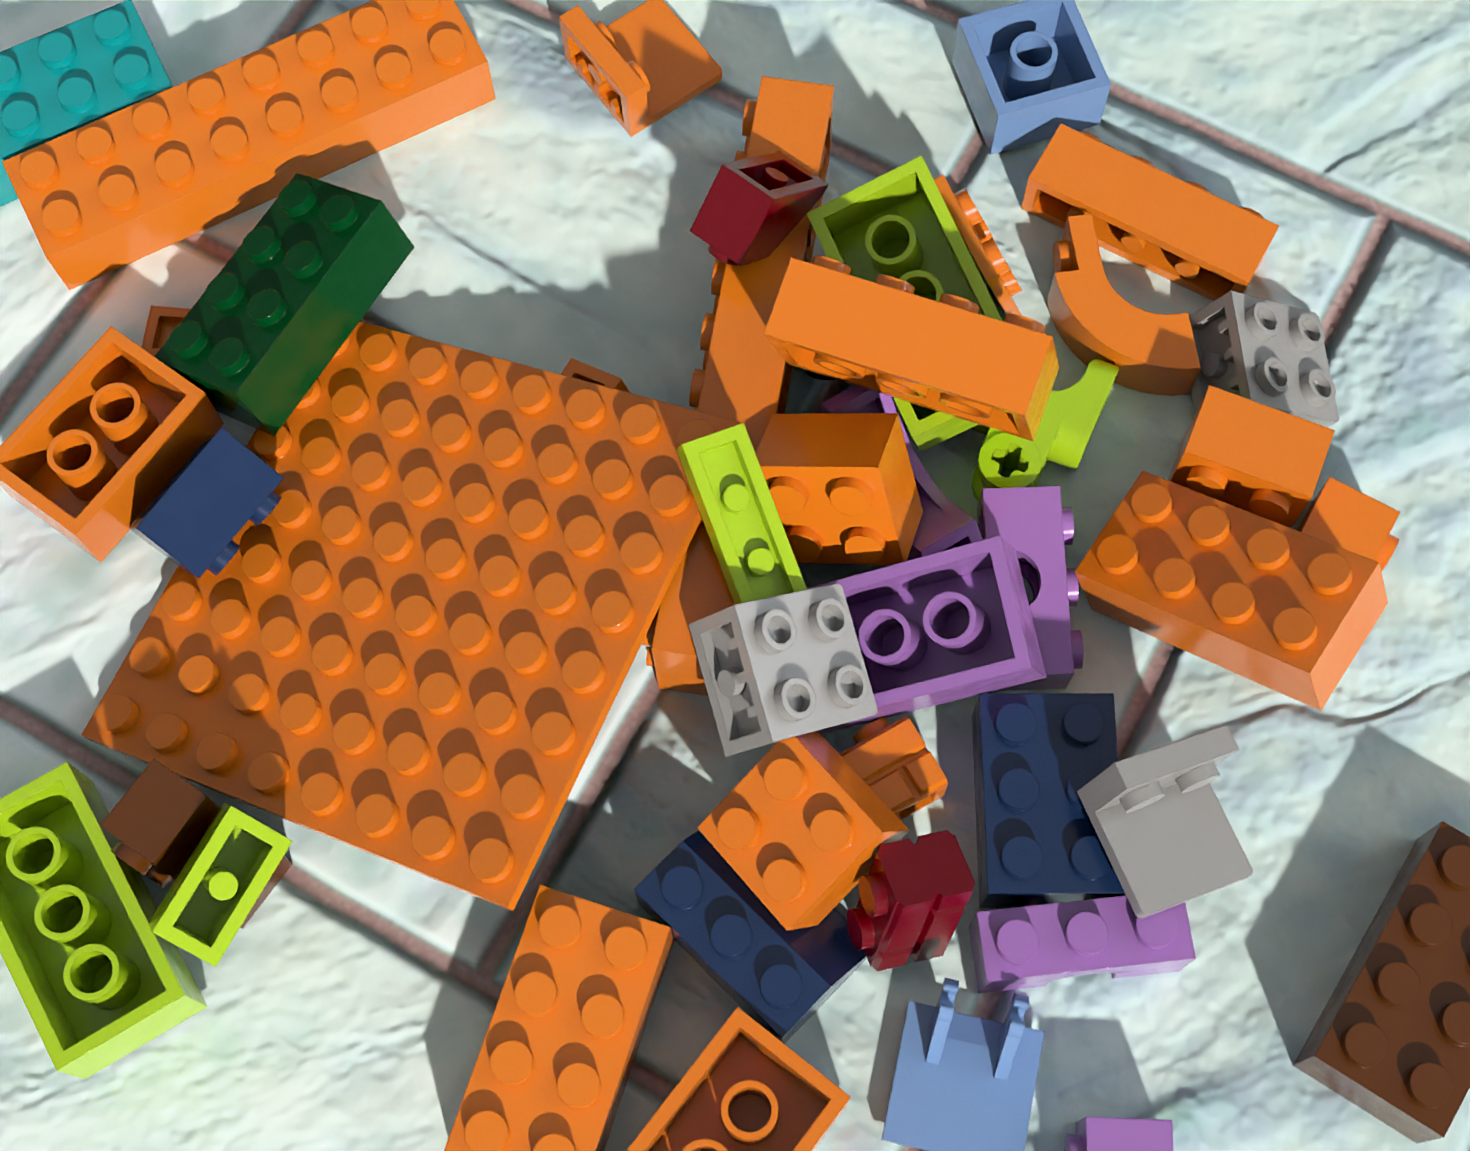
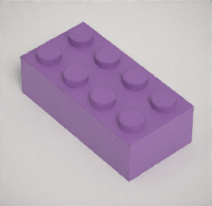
M1000 535L807 588L808 590L833 584H840L843 587L878 708V712L874 716L815 731L820 734L873 722L882 717L888 718L1046 678L1017 553Z

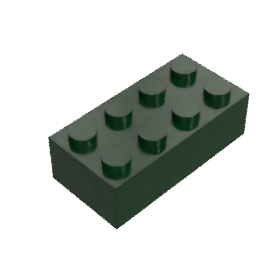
M296 173L288 185L281 190L278 198L254 229L246 235L240 247L219 274L208 284L205 292L181 323L173 329L167 341L154 357L204 391L216 411L275 436L414 249V245L381 200Z

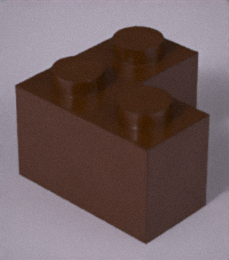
M154 758L102 821L100 826L119 839L111 850L112 853L165 889L172 879L176 880L220 810V807L201 791ZM283 856L240 928H244L291 867L292 863L285 856Z

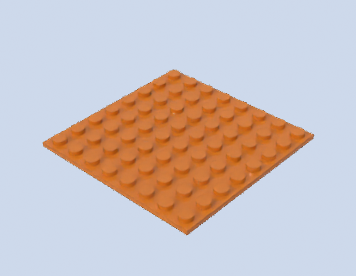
M360 321L276 435L273 436L256 428L246 446L283 477L282 481L274 489L282 497L279 503L258 526L250 520L244 524L232 539L240 545L239 550L216 576L209 570H206L200 578H196L180 566L176 568L81 736L147 764H150L155 758L181 778L513 911L702 519L676 449L686 442L742 423Z

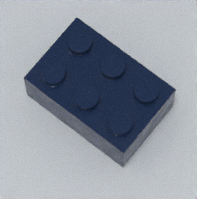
M1114 693L979 694L972 714L979 908H1016L1125 896L1126 894L1077 793L1079 789L1105 769L1118 762Z

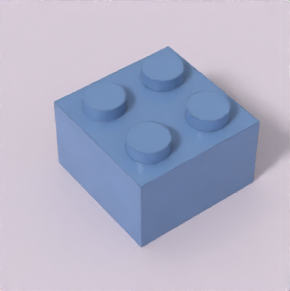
M1026 0L958 19L952 63L990 155L1050 139L1060 124L1076 131L1100 125L1111 82L1074 0Z

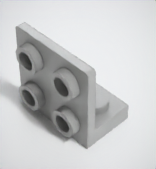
M1231 290L1189 316L1201 366L1191 388L1195 413L1209 385L1325 427H1329L1339 421L1335 400L1336 389L1331 379L1324 344L1325 334L1320 324L1319 316L1316 313Z
M840 584L736 604L689 624L725 757L747 752L788 738L876 715L878 712L843 587Z
M1227 724L1115 762L1077 791L1135 915L1140 919L1242 881L1253 873V869L1210 782L1220 777L1216 766L1240 750Z

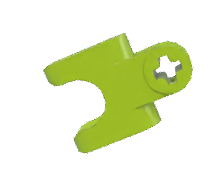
M1093 359L1088 364L1087 370L1079 382L1061 391L1051 390L1034 441L979 424L970 428L987 435L979 452L971 485L973 495L978 503L983 488L1036 487L1047 460L1077 471L1119 371L1118 366L1100 359ZM1003 470L1012 472L1010 478L1003 477L1000 474Z

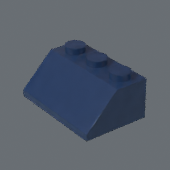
M699 830L684 839L634 888L638 904L657 923L671 927L674 940L752 1019L784 1044L867 959L864 949L857 950L854 947L849 936L847 920L835 908L817 926L787 931Z

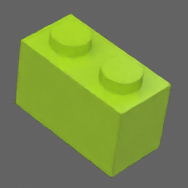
M224 802L148 923L151 931L216 967L293 841Z

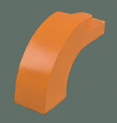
M1092 214L1068 216L1061 241H1055L1053 244L1055 273L1046 301L1051 319L1065 344L1087 366L1093 359H1100L1118 366L1119 371L1114 381L1118 385L1155 395H1188L1201 368L1188 312L1179 314L1151 313L1137 308L1124 300L1112 288L1105 275Z

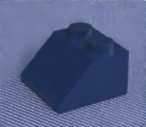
M221 427L207 437L129 529L193 577L200 578L206 570H209L216 576L239 550L240 545L232 539L244 524L250 520L258 526L279 503L282 497L274 489L282 481L283 477Z

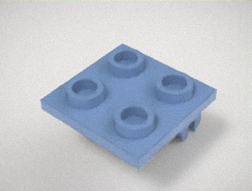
M944 978L936 1007L913 1001L908 1002L881 1141L924 1151H1024L1045 1031L1025 1027L1023 1020L1025 1011L1029 1006V996L1014 993L1005 1021L1003 1023L954 1012V1001L959 988V980Z

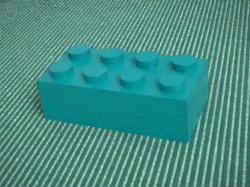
M132 0L123 1L0 52V206L19 199L2 161L173 87Z

